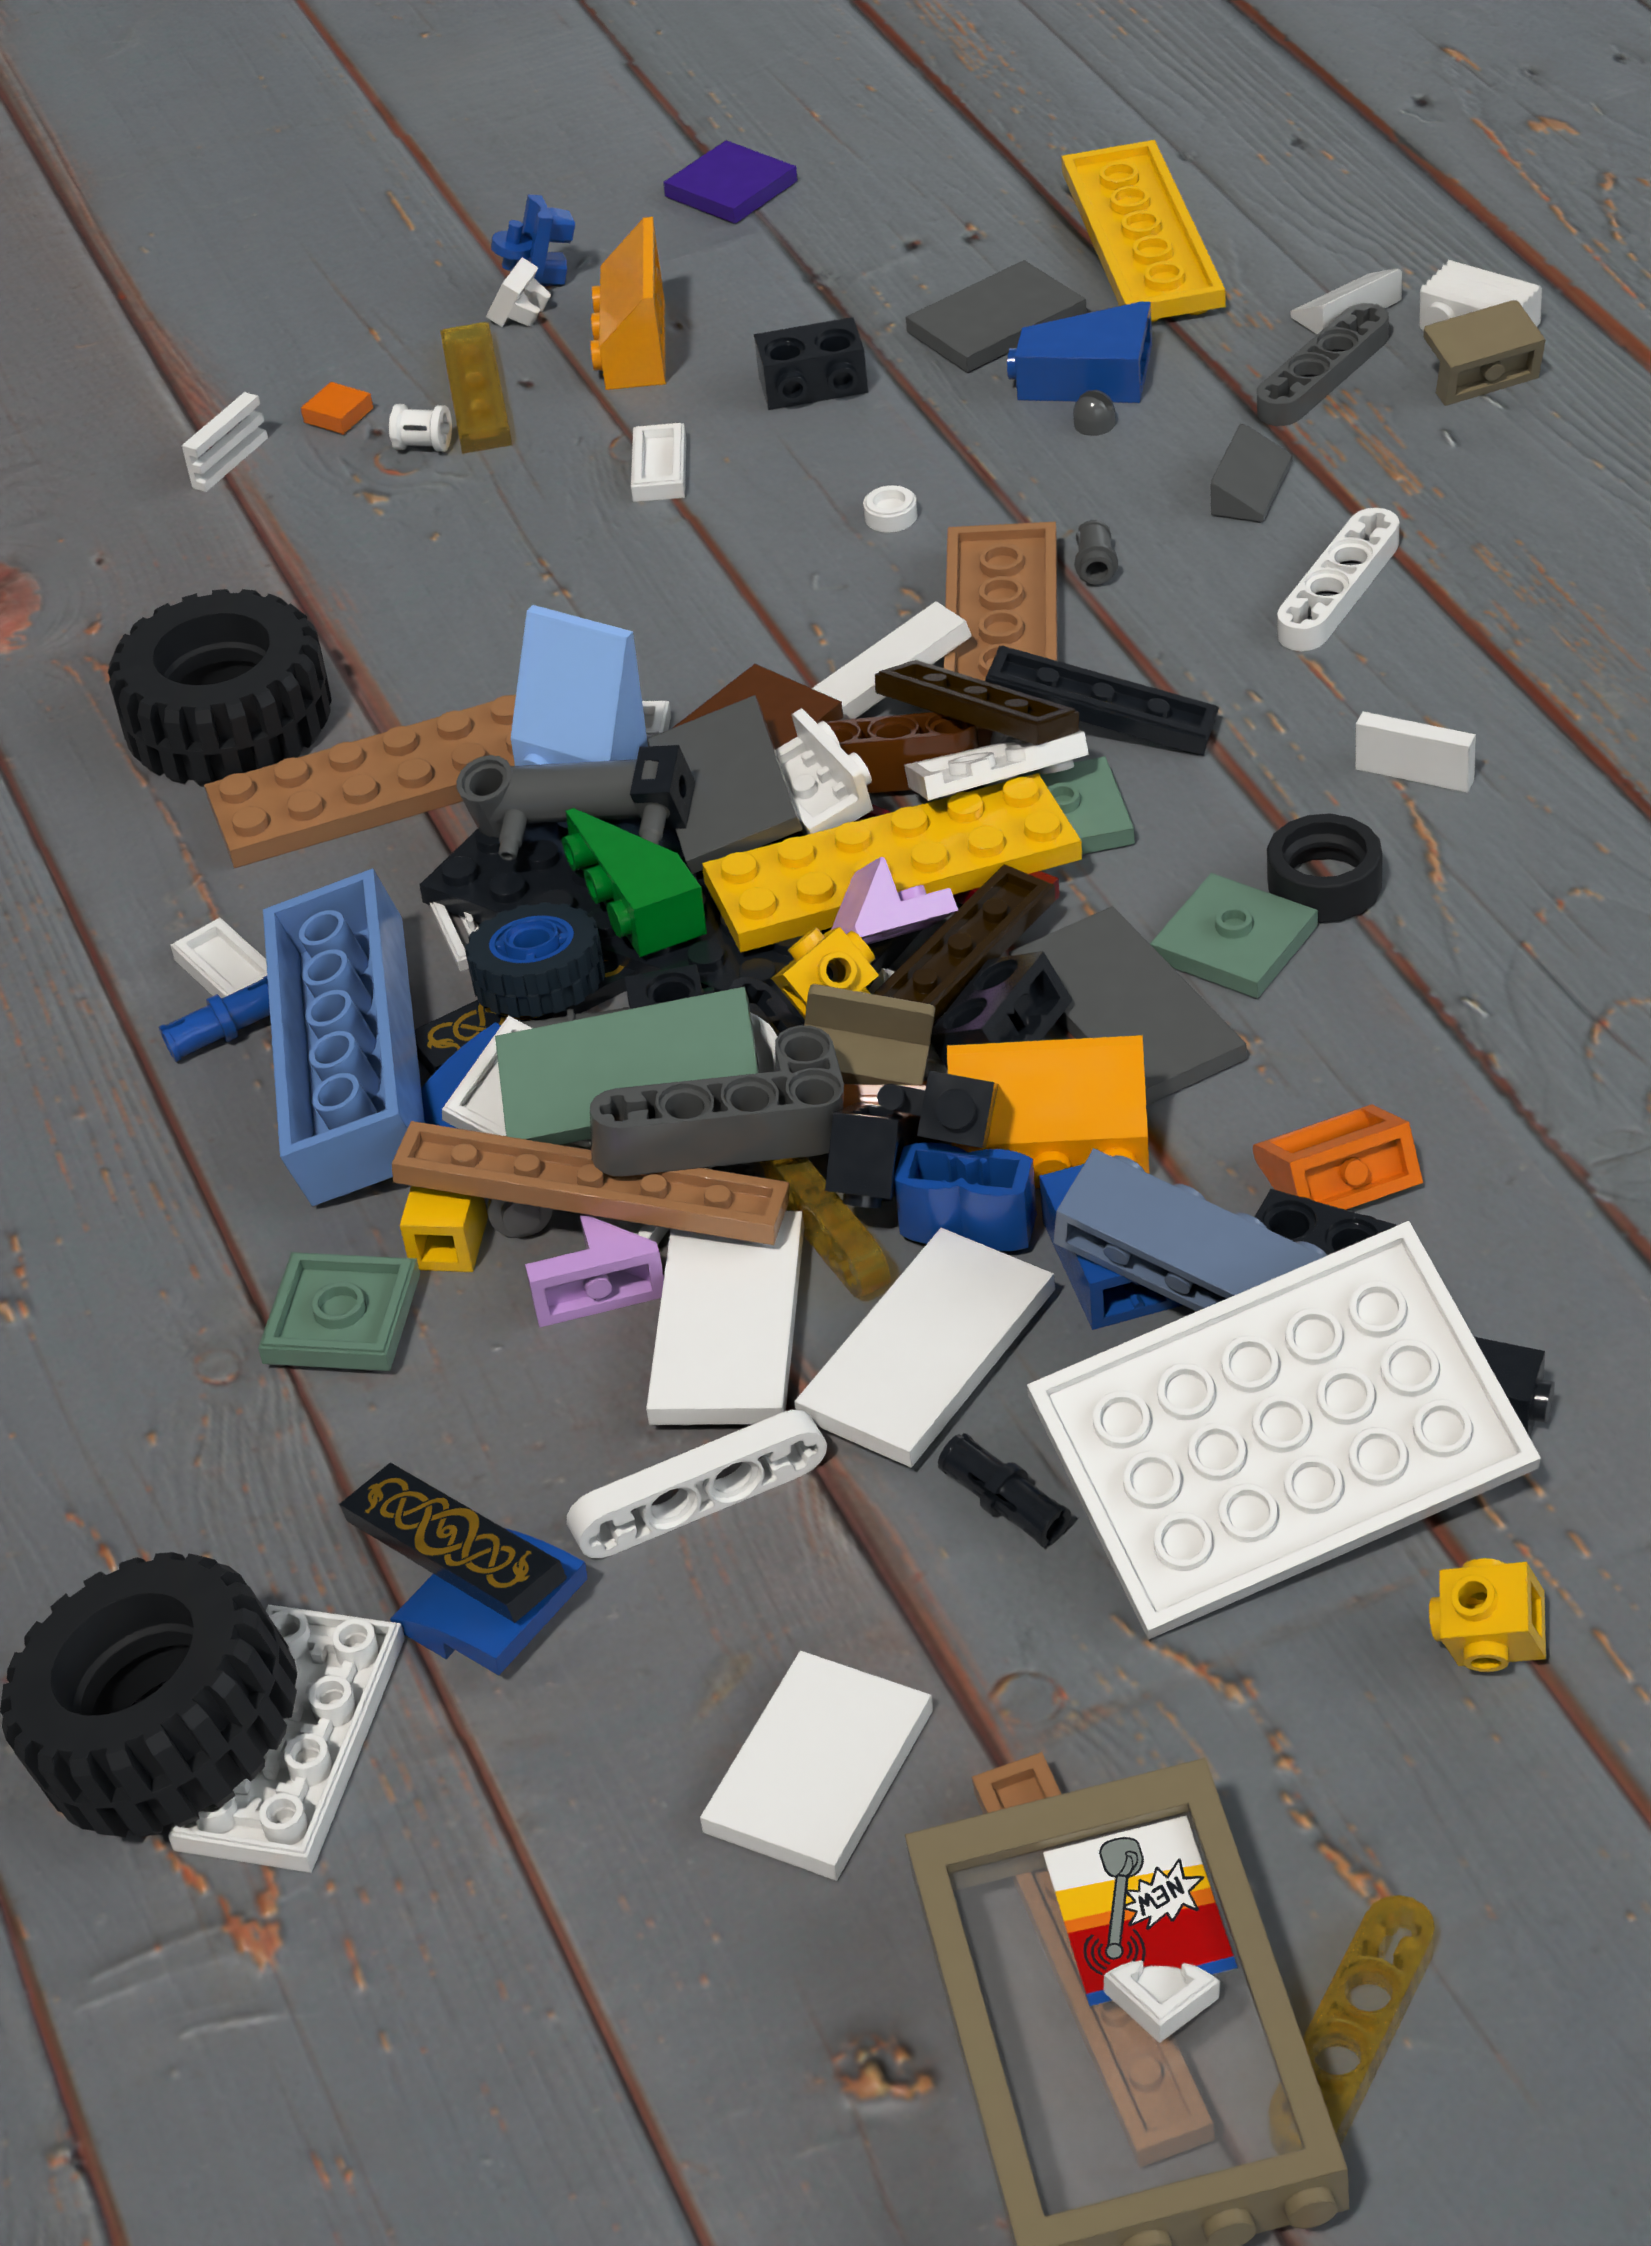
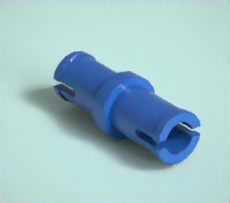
M267 975L262 977L263 979L222 999L216 994L206 999L207 1006L167 1025L159 1026L160 1034L174 1061L177 1062L181 1060V1057L221 1038L229 1042L239 1037L238 1030L269 1016Z

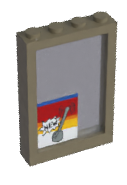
M1206 1757L905 1834L913 1880L1014 2246H1241L1250 2241L1255 2234L1288 2225L1299 2229L1316 2227L1332 2219L1336 2213L1349 2210L1348 2169ZM1133 1961H1143V1967L1169 1966L1182 1969L1183 1963L1191 1964L1205 1970L1220 1981L1219 1999L1159 2043L1104 1993V1974L1120 1965Z

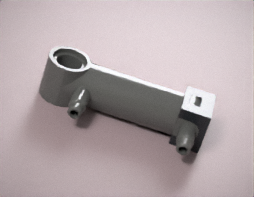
M679 745L639 747L636 760L510 766L508 761L502 757L488 755L478 757L469 762L460 771L457 778V790L477 828L486 836L499 837L500 847L498 853L502 859L508 861L517 857L527 824L567 822L565 811L572 808L600 820L642 819L639 836L659 845L664 830L685 829L687 827L695 787V779Z

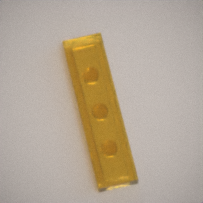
M489 322L440 330L462 454L512 445Z

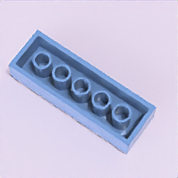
M373 868L263 909L280 1158L312 1206L392 1178L391 1163L410 1122L425 1123L403 920Z

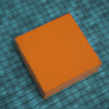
M330 382L301 407L304 423L344 435L374 407L371 393Z

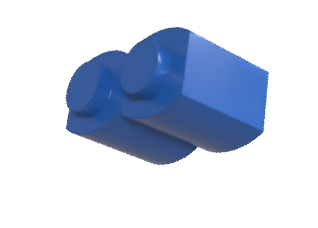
M916 1143L903 1147L894 1177L899 1231L902 1236L927 1244L937 1231L943 1228L997 1251H1015L1029 1247L1037 1216L1032 1158L1019 1152L1004 1149H983L968 1153L958 1147L942 1143Z

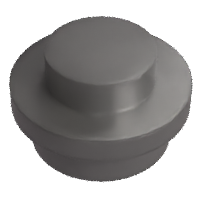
M489 1199L487 1205L489 1220L494 1229L512 1238H524L538 1233L548 1224L553 1211L550 1208Z

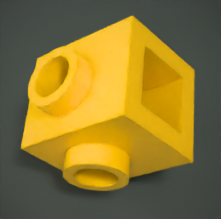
M815 927L788 949L794 960L771 979L805 1019L810 985L818 984L871 994L866 986L875 980L879 974L870 964L875 960L873 952L854 931L846 934L841 927H837L822 934ZM827 965L833 971V980H830L827 975Z
M1479 1558L1465 1562L1462 1568L1439 1570V1597H1431L1429 1602L1430 1627L1434 1640L1436 1642L1442 1641L1458 1666H1465L1474 1671L1494 1672L1505 1669L1509 1662L1546 1659L1545 1592L1528 1562L1505 1564L1496 1559Z

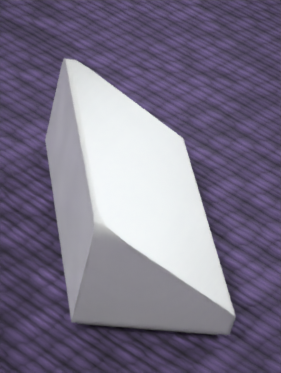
M1397 268L1368 273L1291 310L1290 317L1318 334L1353 305L1372 303L1387 308L1402 300V272Z

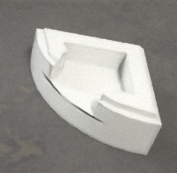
M1133 1961L1120 1965L1104 1974V1993L1159 2043L1219 1999L1220 1981L1205 1970L1191 1964L1183 1963L1182 1969L1169 1966L1143 1967V1961Z

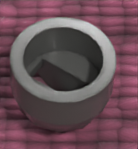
M1088 390L1083 393L1075 403L1073 410L1075 429L1082 434L1091 436L1102 435L1111 431L1115 426V407L1111 398L1100 390Z

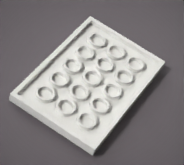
M1409 1221L1027 1384L1028 1397L1148 1640L1539 1468L1541 1460L1540 1455Z

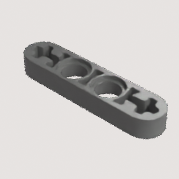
M1361 303L1353 305L1341 313L1257 388V416L1260 421L1273 426H1286L1294 424L1304 417L1386 344L1389 339V312L1377 304Z

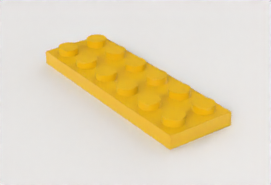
M1155 140L1061 156L1062 174L1119 306L1136 302H1151V323L1160 318L1183 314L1199 315L1211 309L1226 307L1223 283Z
M1039 773L1025 777H1015L1007 782L969 792H959L950 797L921 805L903 807L894 812L865 820L847 822L838 827L805 836L791 837L782 842L749 851L731 853L723 858L704 862L702 867L704 882L741 953L806 935L815 927L820 931L832 928L853 875L856 871L879 857L885 858L897 892L924 885L927 894L951 888L954 895L980 888L1004 864L1031 874L1082 860V842Z

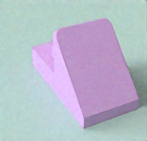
M879 857L856 871L853 875L831 930L841 927L846 934L854 931L868 945L929 928L957 912L958 908L951 888L927 894L924 885H919L897 892L885 858Z
M580 1215L586 1250L525 1264L539 1328L661 1298L664 1275L657 1242L589 1215Z

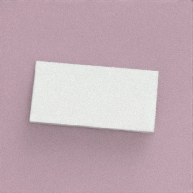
M802 1211L785 1212L774 1245L678 1229L670 1230L646 1407L649 1425H753L786 1411L804 1236Z
M940 1228L794 1401L795 1409L808 1413L816 1426L912 1468L1054 1292V1273Z
M268 1604L266 1612L288 1644V1650L295 1659L297 1669L295 1685L297 1694L292 1718H284L287 1724L286 1734L277 1750H268L264 1756L265 1767L252 1782L244 1779L233 1789L235 1797L219 1808L212 1804L198 1812L200 1819L183 1827L176 1826L173 1823L168 1837L173 1851L312 1873L405 1641V1636L401 1623Z

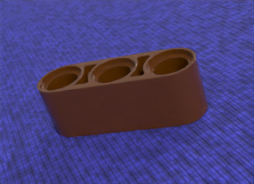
M935 712L826 722L835 733L840 747L848 755L855 752L867 766L872 778V782L867 785L869 793L912 790L908 786L905 764L979 748L978 728L976 725Z

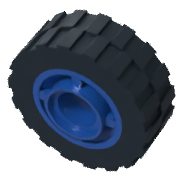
M543 902L537 905L526 904L517 906L516 909L509 911L504 910L497 913L492 919H486L482 922L476 931H472L468 937L469 944L465 945V953L475 997H478V1002L483 1007L487 1006L491 1012L499 1015L503 1013L517 1018L521 1016L540 1017L543 1014L564 1011L569 1006L578 1005L585 1001V997L589 994H594L599 988L598 984L600 981L603 982L605 978L604 969L606 968L596 921L593 917H588L585 910L572 908L569 904L561 903L557 905L551 904V902Z

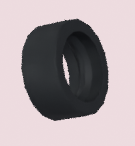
M1328 813L1307 815L1292 820L1273 834L1267 847V883L1269 893L1318 910V922L1342 921L1359 915L1376 902L1382 888L1383 854L1380 839L1369 826L1352 817ZM1328 858L1344 861L1356 867L1352 871L1341 875L1327 877L1307 875L1294 869L1297 865L1310 860Z

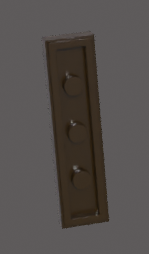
M918 660L881 670L875 674L876 694L1035 745L1079 732V712L1073 708Z
M1004 864L873 994L931 1004L935 1007L934 1024L948 1010L986 961L999 958L1055 902V885Z

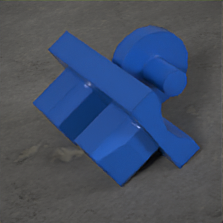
M527 195L523 223L518 220L509 221L508 231H499L492 236L491 249L494 253L503 257L502 268L512 271L523 257L538 267L534 279L542 286L564 285L567 274V260L563 252H548L549 242L570 243L573 241L575 221L570 211L547 207L542 195Z

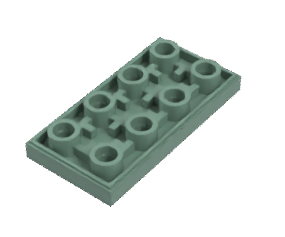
M745 987L495 1036L506 1136L557 1145L591 1139L590 1103L597 1095L604 1091L615 1088L760 1073L749 1001Z

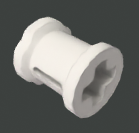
M395 404L389 418V437L393 449L405 450L407 445L433 446L437 452L448 450L452 435V419L447 406L437 405L434 410L408 409L405 404ZM414 426H426L427 430H416Z

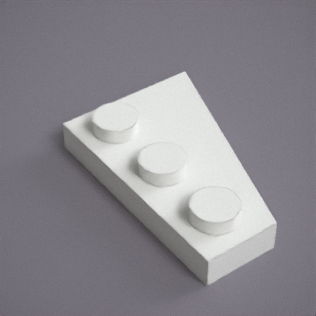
M1079 730V732L1040 745L1015 739L905 764L904 767L909 788L929 801L947 798L961 791L981 785L988 787L1007 782L1017 777V775L1039 769L1040 774L1065 771L1074 767L1073 759L1087 756L1089 753L1085 732Z

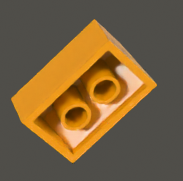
M644 217L601 264L600 285L592 286L594 313H591L594 339L591 340L592 365L594 371L603 370L606 390L666 384L664 290L653 217Z
M1143 1035L947 1046L948 1074L998 1084L987 1148L951 1142L952 1146L968 1153L983 1149L1011 1150L1032 1158L1035 1188H1040V1175L1084 1164L1093 1148L1110 1156L1120 1155L1130 1158L1138 1163L1146 1173L1150 1174Z

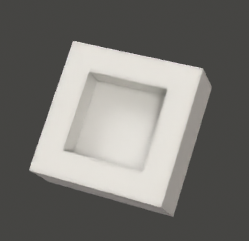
M522 257L502 283L486 317L501 327L505 325L509 318L524 325L532 326L540 311L543 312L551 297L550 292L534 279L538 267Z

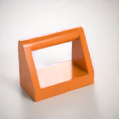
M1373 1104L1253 1145L1254 1158L1275 1190L1299 1197H1306L1313 1201L1344 1210L1423 1183L1409 1121Z

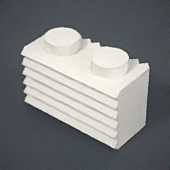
M1448 260L1447 264L1443 265L1442 269L1438 270L1437 274L1433 275L1426 285H1422L1420 290L1419 327L1424 332V327L1511 300H1517L1537 327L1541 320L1542 287Z

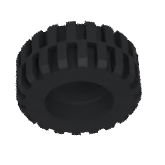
M228 589L212 590L211 595L198 597L196 593L182 597V602L170 606L169 603H166L156 608L152 617L148 619L142 617L133 624L130 635H123L109 664V685L129 751L134 758L142 762V765L159 776L165 773V776L171 781L183 784L188 780H194L199 786H204V784L222 780L231 774L246 773L277 764L287 758H298L303 746L310 748L316 741L331 712V691L318 634L314 625L308 621L304 613L291 603L288 604L282 598L272 594L261 597L256 590L242 589L240 593H230Z
M174 1552L156 1553L152 1561L146 1562L144 1559L136 1557L119 1563V1570L105 1575L100 1571L84 1580L85 1587L71 1597L64 1594L50 1606L52 1614L43 1623L36 1621L24 1636V1645L26 1647L23 1652L14 1653L7 1669L6 1679L9 1683L3 1684L0 1712L3 1715L2 1730L6 1741L56 1810L62 1812L70 1823L81 1829L96 1831L97 1834L126 1837L129 1830L134 1835L142 1837L161 1834L164 1825L174 1823L176 1826L183 1827L199 1820L198 1812L212 1804H215L218 1808L235 1797L233 1791L235 1787L244 1779L252 1782L265 1767L264 1756L269 1749H278L286 1734L287 1724L284 1718H292L297 1694V1689L295 1688L297 1679L295 1659L288 1650V1644L242 1576L230 1566L217 1563L215 1559L190 1553L186 1559L182 1554ZM167 1681L162 1687H160L157 1691L148 1696L146 1699L131 1706L146 1692H148L155 1686L161 1684L162 1682Z

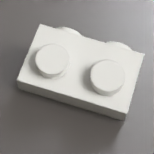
M802 708L791 714L797 737L777 748L776 753L803 829L801 832L804 835L835 828L847 822H854L872 811L873 807L867 785L872 782V778L867 766L859 755L855 752L848 755L840 747L835 733L825 721L817 724Z

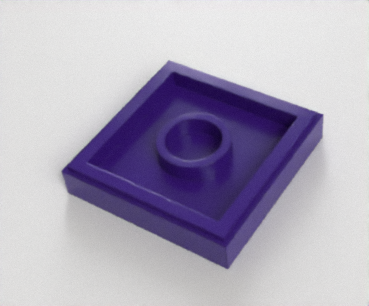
M725 140L665 180L663 184L665 197L736 224L798 181L795 165Z

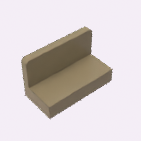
M1511 300L1424 327L1423 334L1424 339L1440 361L1436 394L1444 406L1539 378L1546 339L1517 300Z
M818 984L810 985L804 1026L820 1028L829 1034L833 1041L844 1084L923 1085L935 1015V1007L933 1005Z

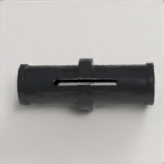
M967 1433L955 1435L943 1448L938 1459V1468L980 1498V1506L993 1517L1003 1515L1034 1538L1042 1547H1046V1544L1049 1546L1054 1544L1065 1532L1071 1519V1511L1030 1483L1027 1472L1014 1462L1003 1463L976 1443Z

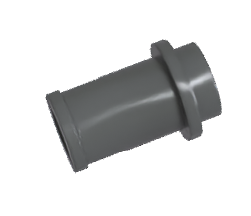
M1089 520L1081 524L1078 528L1080 533H1076L1079 552L1075 556L1074 566L1076 573L1081 579L1090 584H1102L1107 582L1117 571L1118 558L1116 552L1111 548V532L1107 524L1100 520Z

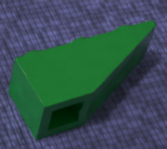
M575 808L565 811L569 835L562 837V845L570 867L573 871L582 870L592 900L596 904L601 902L605 904L615 934L619 938L626 936L640 957L707 934L701 886L676 852Z

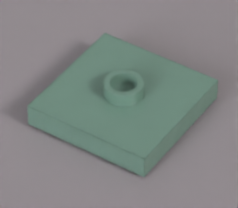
M1106 756L1073 762V768L1061 772L1040 774L1039 769L1017 775V777H1025L1039 773L1081 839L1082 854L1135 844L1134 827Z
M1210 873L1153 939L1150 945L1173 968L1258 999L1317 928L1318 910Z
M291 1252L258 1347L262 1364L390 1371L420 1277L417 1258Z

